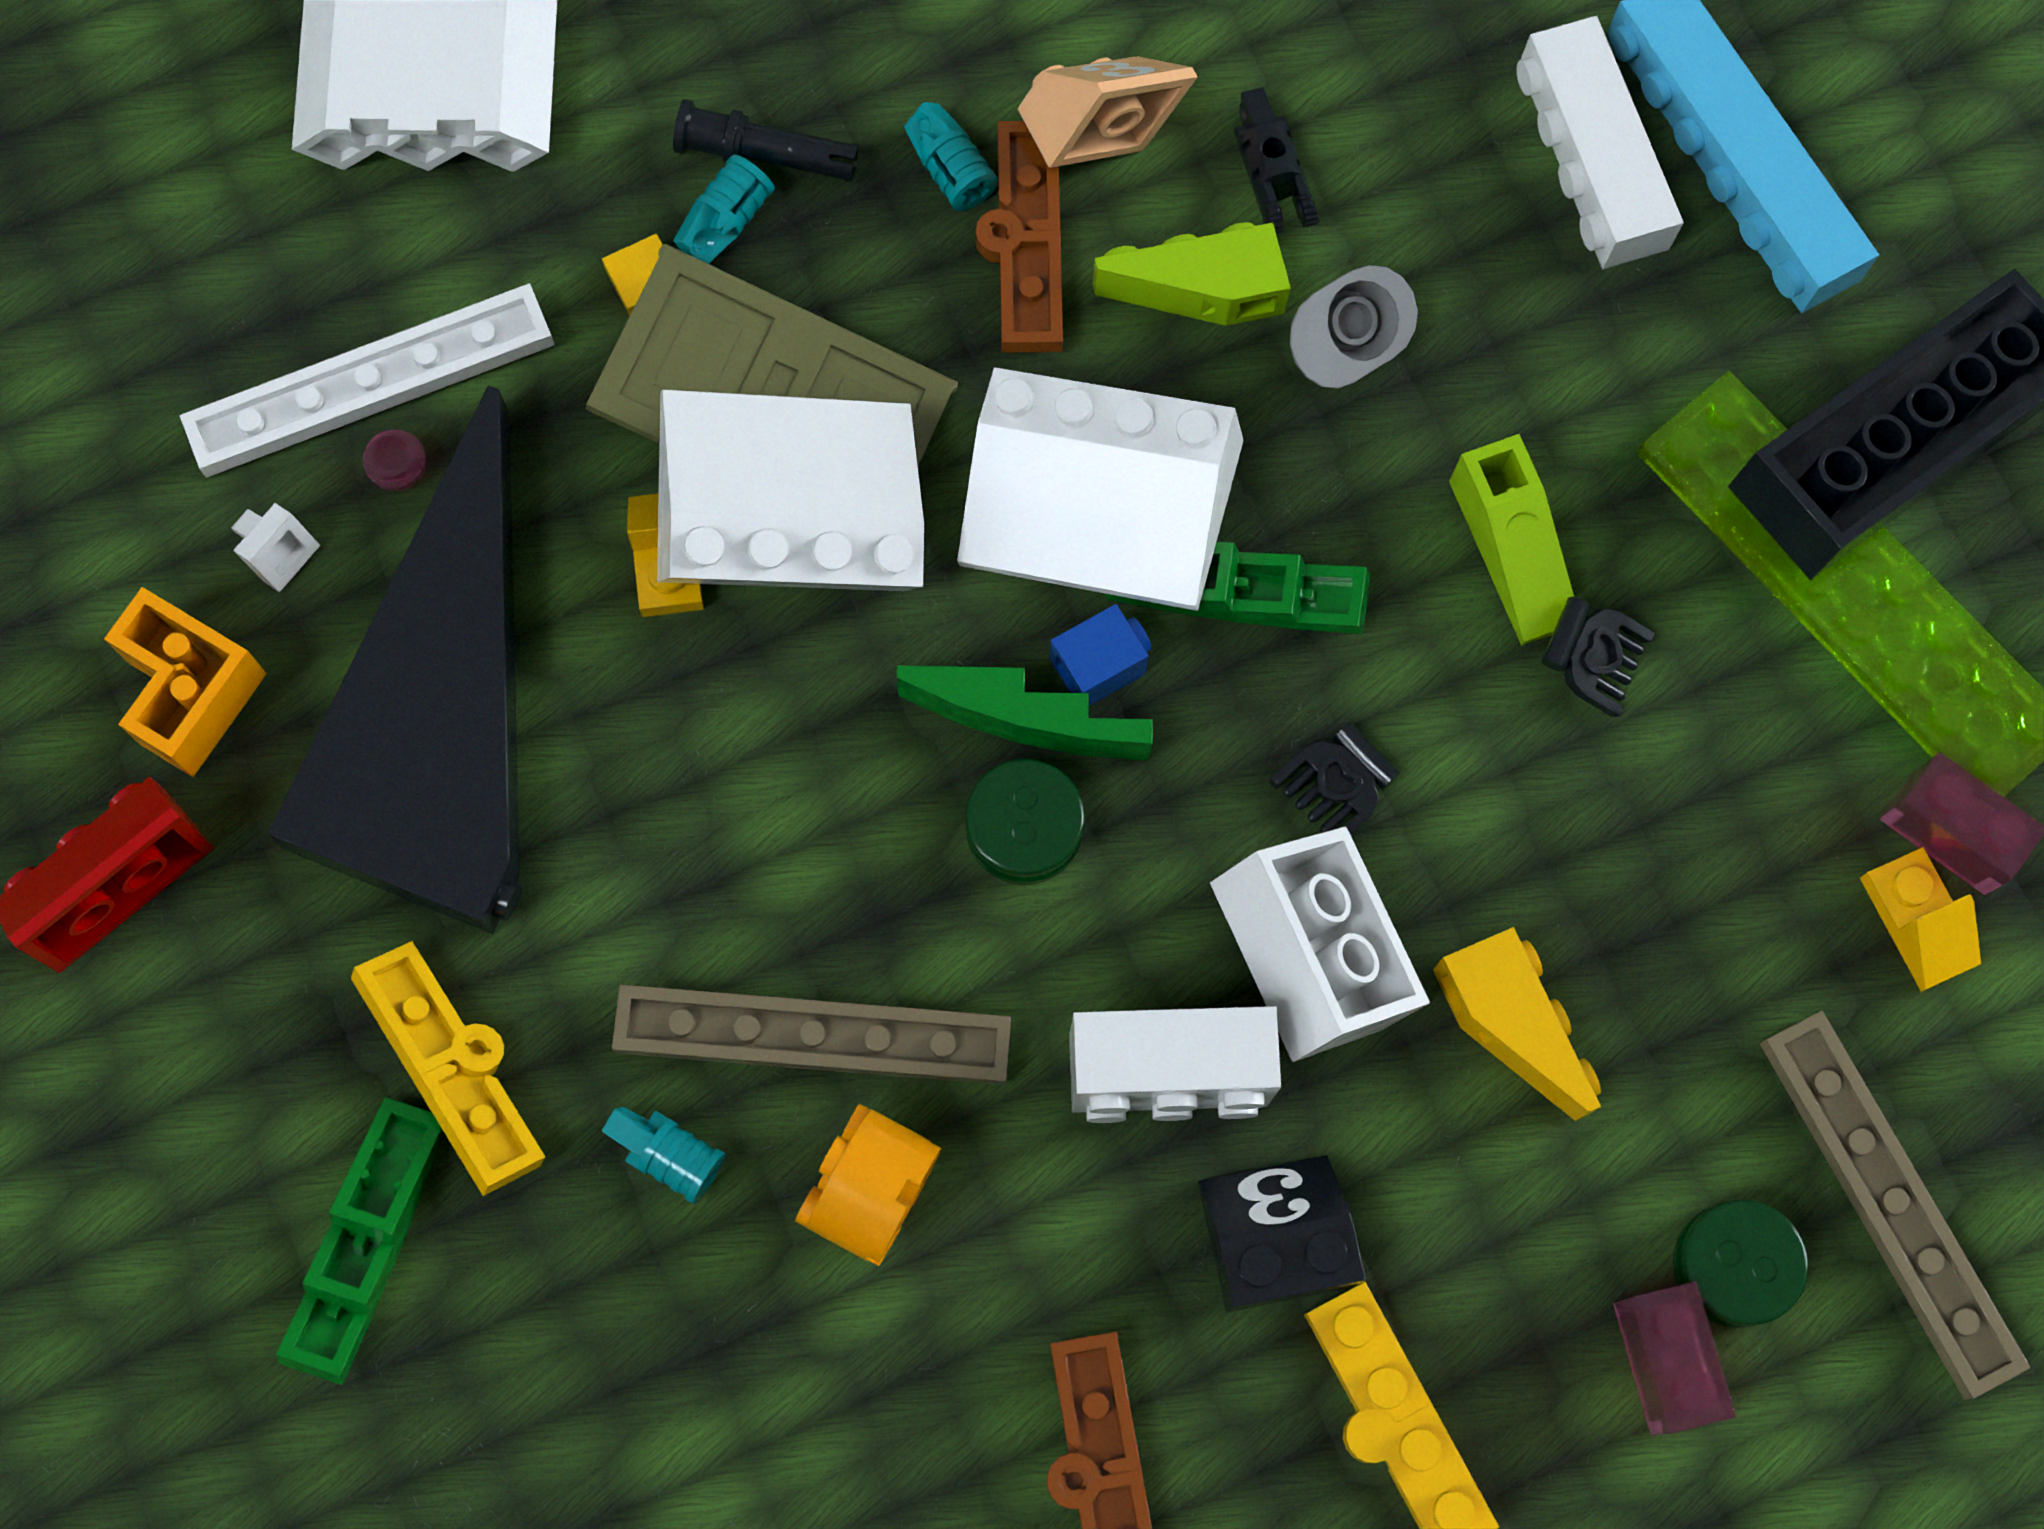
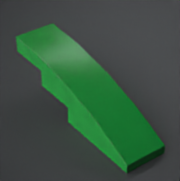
M1216 542L1198 611L1105 593L1104 596L1107 600L1230 622L1298 630L1363 634L1371 575L1367 567L1305 564L1301 555L1239 552L1234 543Z
M897 665L898 696L955 723L1016 743L1081 756L1149 761L1153 745V719L1089 718V693L1025 692V668Z
M387 1097L384 1098L329 1211L331 1225L302 1283L305 1295L276 1353L279 1364L343 1385L400 1253L444 1134L432 1112Z

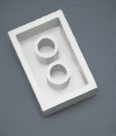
M1346 826L1256 851L1210 882L1266 1006L1277 1007L1278 1032L1292 1062L1382 1031L1430 1004Z
M1276 1006L1073 1013L1069 1033L1072 1113L1087 1112V1122H1121L1126 1120V1112L1152 1110L1153 1120L1179 1121L1191 1119L1192 1110L1218 1108V1116L1223 1119L1252 1118L1258 1116V1108L1269 1105L1281 1088Z

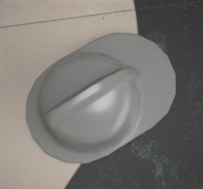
M1367 265L1342 275L1316 291L1299 306L1291 323L1290 347L1295 364L1307 379L1320 387L1341 388L1358 381L1379 366L1390 361L1407 347L1416 330L1418 309L1412 289L1402 276L1391 269Z

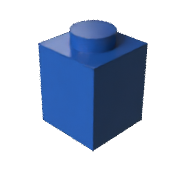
M1117 604L1051 639L1049 660L1069 693H1089L1090 706L1145 675L1149 658L1147 652L1151 650V644L1138 620L1134 617L1126 620Z

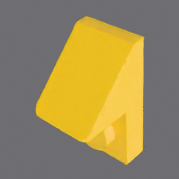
M659 493L628 497L627 534L633 549L641 616L650 617L704 610L701 584L657 582Z
M1924 847L1875 868L1860 877L1921 992L1981 964L1974 900L1970 894L1955 901L1951 899Z

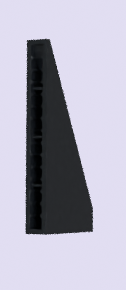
M488 385L276 815L268 835L283 850L491 934L494 933L500 919L507 921L512 916L518 904L522 887L517 884L520 877L510 413L500 390Z

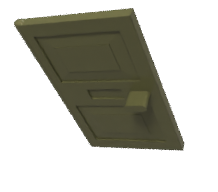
M663 244L659 249V258L586 404L587 411L660 444L661 390L906 403L911 405L918 466L950 395L957 391L958 382L674 247Z

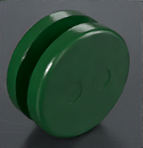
M1017 759L1004 762L985 773L972 789L965 813L966 838L976 861L992 876L1002 881L1019 885H1031L1047 881L1065 870L1079 850L1085 821L1082 798L1069 777L1048 763L1033 759Z
M1731 1200L1698 1213L1684 1226L1674 1247L1673 1272L1681 1295L1696 1313L1720 1326L1746 1328L1778 1319L1796 1304L1806 1285L1808 1256L1799 1232L1781 1212L1769 1205L1753 1200Z

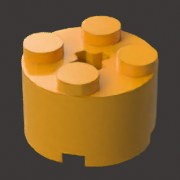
M859 1104L842 1136H837L819 1169V1172L823 1174L817 1187L813 1186L797 1214L795 1222L863 1260H868L880 1266L901 1230V1225L909 1210L914 1206L942 1148L879 1112Z

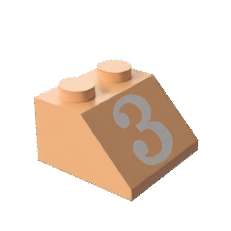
M1139 56L1117 60L1100 58L1090 64L1066 68L1062 65H1054L1046 68L1034 78L1033 86L1018 107V111L1049 168L1135 153L1146 148L1198 76L1192 67Z

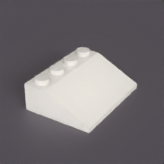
M994 367L977 424L957 558L959 566L1198 611L1244 441L1236 409Z
M678 390L660 391L657 582L907 591L923 587L924 518L910 404Z

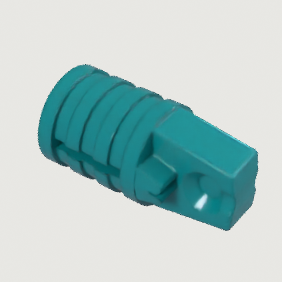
M922 103L908 119L904 128L923 166L930 172L932 179L939 185L941 192L948 198L954 210L966 211L978 206L996 189L998 185L997 175L989 168V164L980 155V151L971 142L968 134L938 103Z
M731 155L725 167L719 170L714 181L708 184L705 192L695 201L673 240L682 252L709 264L740 235L745 224L751 221L754 213L762 207L764 200L774 191L773 183L753 163L739 155Z
M627 1107L615 1108L602 1129L603 1133L630 1150L625 1162L645 1175H652L656 1181L661 1184L665 1183L677 1194L681 1193L685 1196V1200L693 1205L698 1203L707 1192L726 1158L725 1152L718 1148L714 1150L710 1147V1144L702 1139L698 1140L689 1131L679 1128L678 1123L658 1111H654L650 1119L647 1120Z

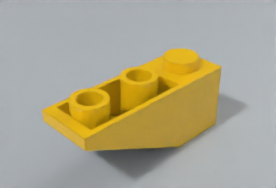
M1514 927L1449 954L1439 961L1434 967L1433 972L1460 1028L1574 1121L1588 1116L1601 1107L1596 1097L1601 1094L1597 1075L1585 1058L1578 1060L1567 1037L1572 1033L1569 1018L1557 999L1549 1000L1538 978L1543 974L1538 954L1528 940L1520 941Z

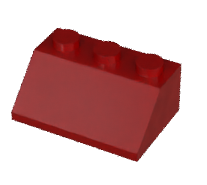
M149 776L142 783H133L121 789L111 799L109 809L89 825H79L67 832L57 843V851L37 867H27L12 876L4 886V893L0 895V923L8 939L17 949L60 974L215 847L171 795Z

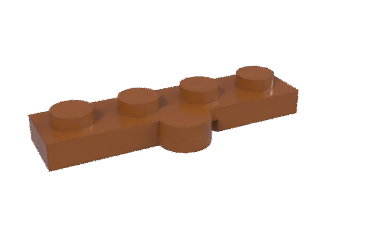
M998 121L999 209L990 210L981 216L976 226L975 242L977 250L983 258L990 262L1000 263L1002 353L1062 352L1063 319L1059 166L1049 168L1024 121Z
M1117 1332L1050 1343L1068 1454L1059 1457L1050 1466L1047 1473L1046 1486L1050 1497L1062 1507L1078 1509L1081 1529H1152Z

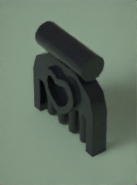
M1568 597L1541 662L1552 670L1564 671L1565 683L1577 697L1611 717H1619L1622 715L1624 707L1595 690V687L1618 701L1624 700L1626 697L1625 692L1602 679L1600 675L1606 674L1623 685H1630L1632 682L1631 677L1617 668L1623 665L1629 670H1636L1638 663L1624 654L1621 646L1636 655L1644 653V647L1619 632V629L1641 643L1651 642L1655 633L1620 611L1599 609L1589 614L1590 604L1579 598Z
M1349 722L1334 736L1333 740L1337 744L1318 741L1304 747L1269 781L1277 789L1305 764L1307 768L1284 788V796L1292 797L1316 775V783L1296 801V808L1298 810L1305 809L1319 796L1323 801L1308 814V820L1316 822L1335 804L1344 803L1338 811L1320 826L1321 833L1335 829L1346 817L1353 813L1355 817L1345 826L1350 835L1354 834L1369 820L1379 801L1376 784L1384 790L1400 774L1396 767Z

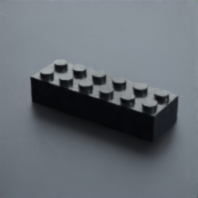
M2014 268L1758 450L1728 485V488L1808 579L1812 581L2044 409V299Z

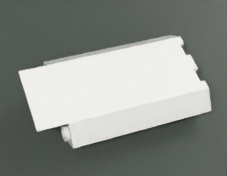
M304 0L292 150L342 170L351 167L376 151L427 171L432 170L462 152H466L511 172L549 153L557 0Z

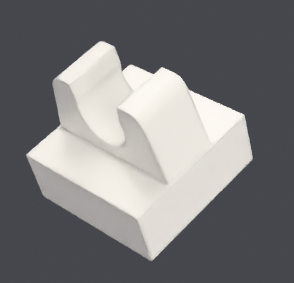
M276 503L273 504L263 517L247 509L231 527L235 533L244 538L233 551L263 582L278 592L286 586L320 546L290 512Z

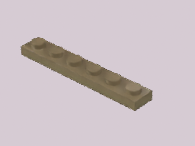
M619 984L612 1050L615 1054L1006 1085L1011 1016Z
M1823 1010L1759 1043L1963 1399H1974L2030 1369L2031 1367Z

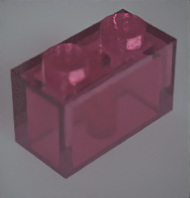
M1941 752L1935 754L1911 774L1879 819L1918 848L1924 847L1929 856L1984 895L2012 880L2044 835V826Z
M1696 1281L1613 1303L1651 1436L1671 1434L1736 1417Z

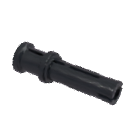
M683 99L680 104L673 136L674 153L685 154L689 149L722 156L725 164L730 156L735 154L764 163L844 179L850 183L854 178L856 167H853L851 164L832 161V158L838 157L857 161L859 144L857 143L850 144L750 123L749 116L744 115L743 111L734 109L730 115L695 107L694 101Z

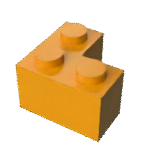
M141 587L104 638L127 663L152 677L118 725L142 747L191 777H194L267 675L248 650Z

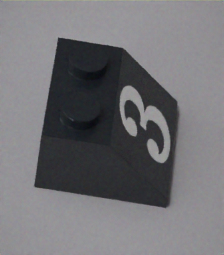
M1327 1155L1198 1181L1226 1313L1352 1288L1366 1281L1351 1212Z

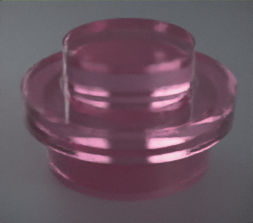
M385 430L376 434L369 441L363 453V467L369 479L376 486L389 491H399L411 487L422 477L426 468L427 459L422 444L414 435L403 430Z

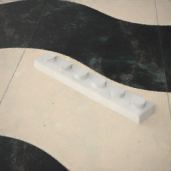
M529 283L179 416L199 469L207 478L552 347L555 344Z

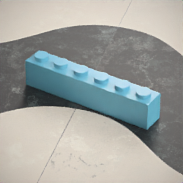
M1622 0L1607 31L1614 54L1619 60L1629 64L1641 82V88L1648 103L1652 107L1660 109L1672 126L1675 140L1680 149L1685 154L1692 155L1706 175V182L1711 194L1719 202L1726 204L1739 223V230L1745 243L1751 249L1758 250L1772 271V277L1779 292L1786 298H1791L1802 314L1861 282L1879 257V253L1700 0Z

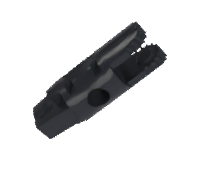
M1263 87L1242 92L1239 114L1243 125L1235 127L1234 133L1264 224L1273 223L1276 234L1282 233L1283 216L1277 201L1291 196L1297 217L1302 226L1305 228L1317 225L1320 222L1318 212L1285 116L1275 118Z

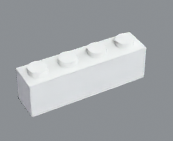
M1593 16L1530 34L1521 60L1517 63L1518 82L1522 92L1526 96H1532L1539 113L1537 118L1538 130L1543 143L1547 147L1552 146L1559 162L1558 175L1562 191L1567 198L1574 199L1580 213V232L1585 246L1590 251L1595 250L1602 269L1669 250L1684 222L1598 17Z

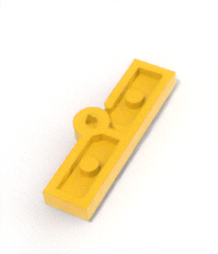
M413 941L354 967L351 980L481 1194L485 1196L541 1167L545 1155L498 1079L492 1077L504 1055V1044L501 1036L493 1028L484 1024L474 1023L467 1026L463 1024Z
M1366 1282L1304 1315L1356 1410L1348 1418L1343 1428V1441L1346 1450L1351 1456L1362 1463L1386 1462L1388 1472L1419 1529H1498V1523Z

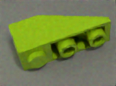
M1249 222L1237 223L1225 228L1221 233L1197 238L1192 234L1177 235L1169 238L1162 245L1137 249L1134 246L1114 248L1105 253L1104 256L1095 258L1092 281L1096 296L1224 326L1284 314L1291 289L1273 223L1255 226Z
M1520 434L1461 454L1449 483L1519 642L1523 646L1553 634L1567 598L1574 597L1544 487Z

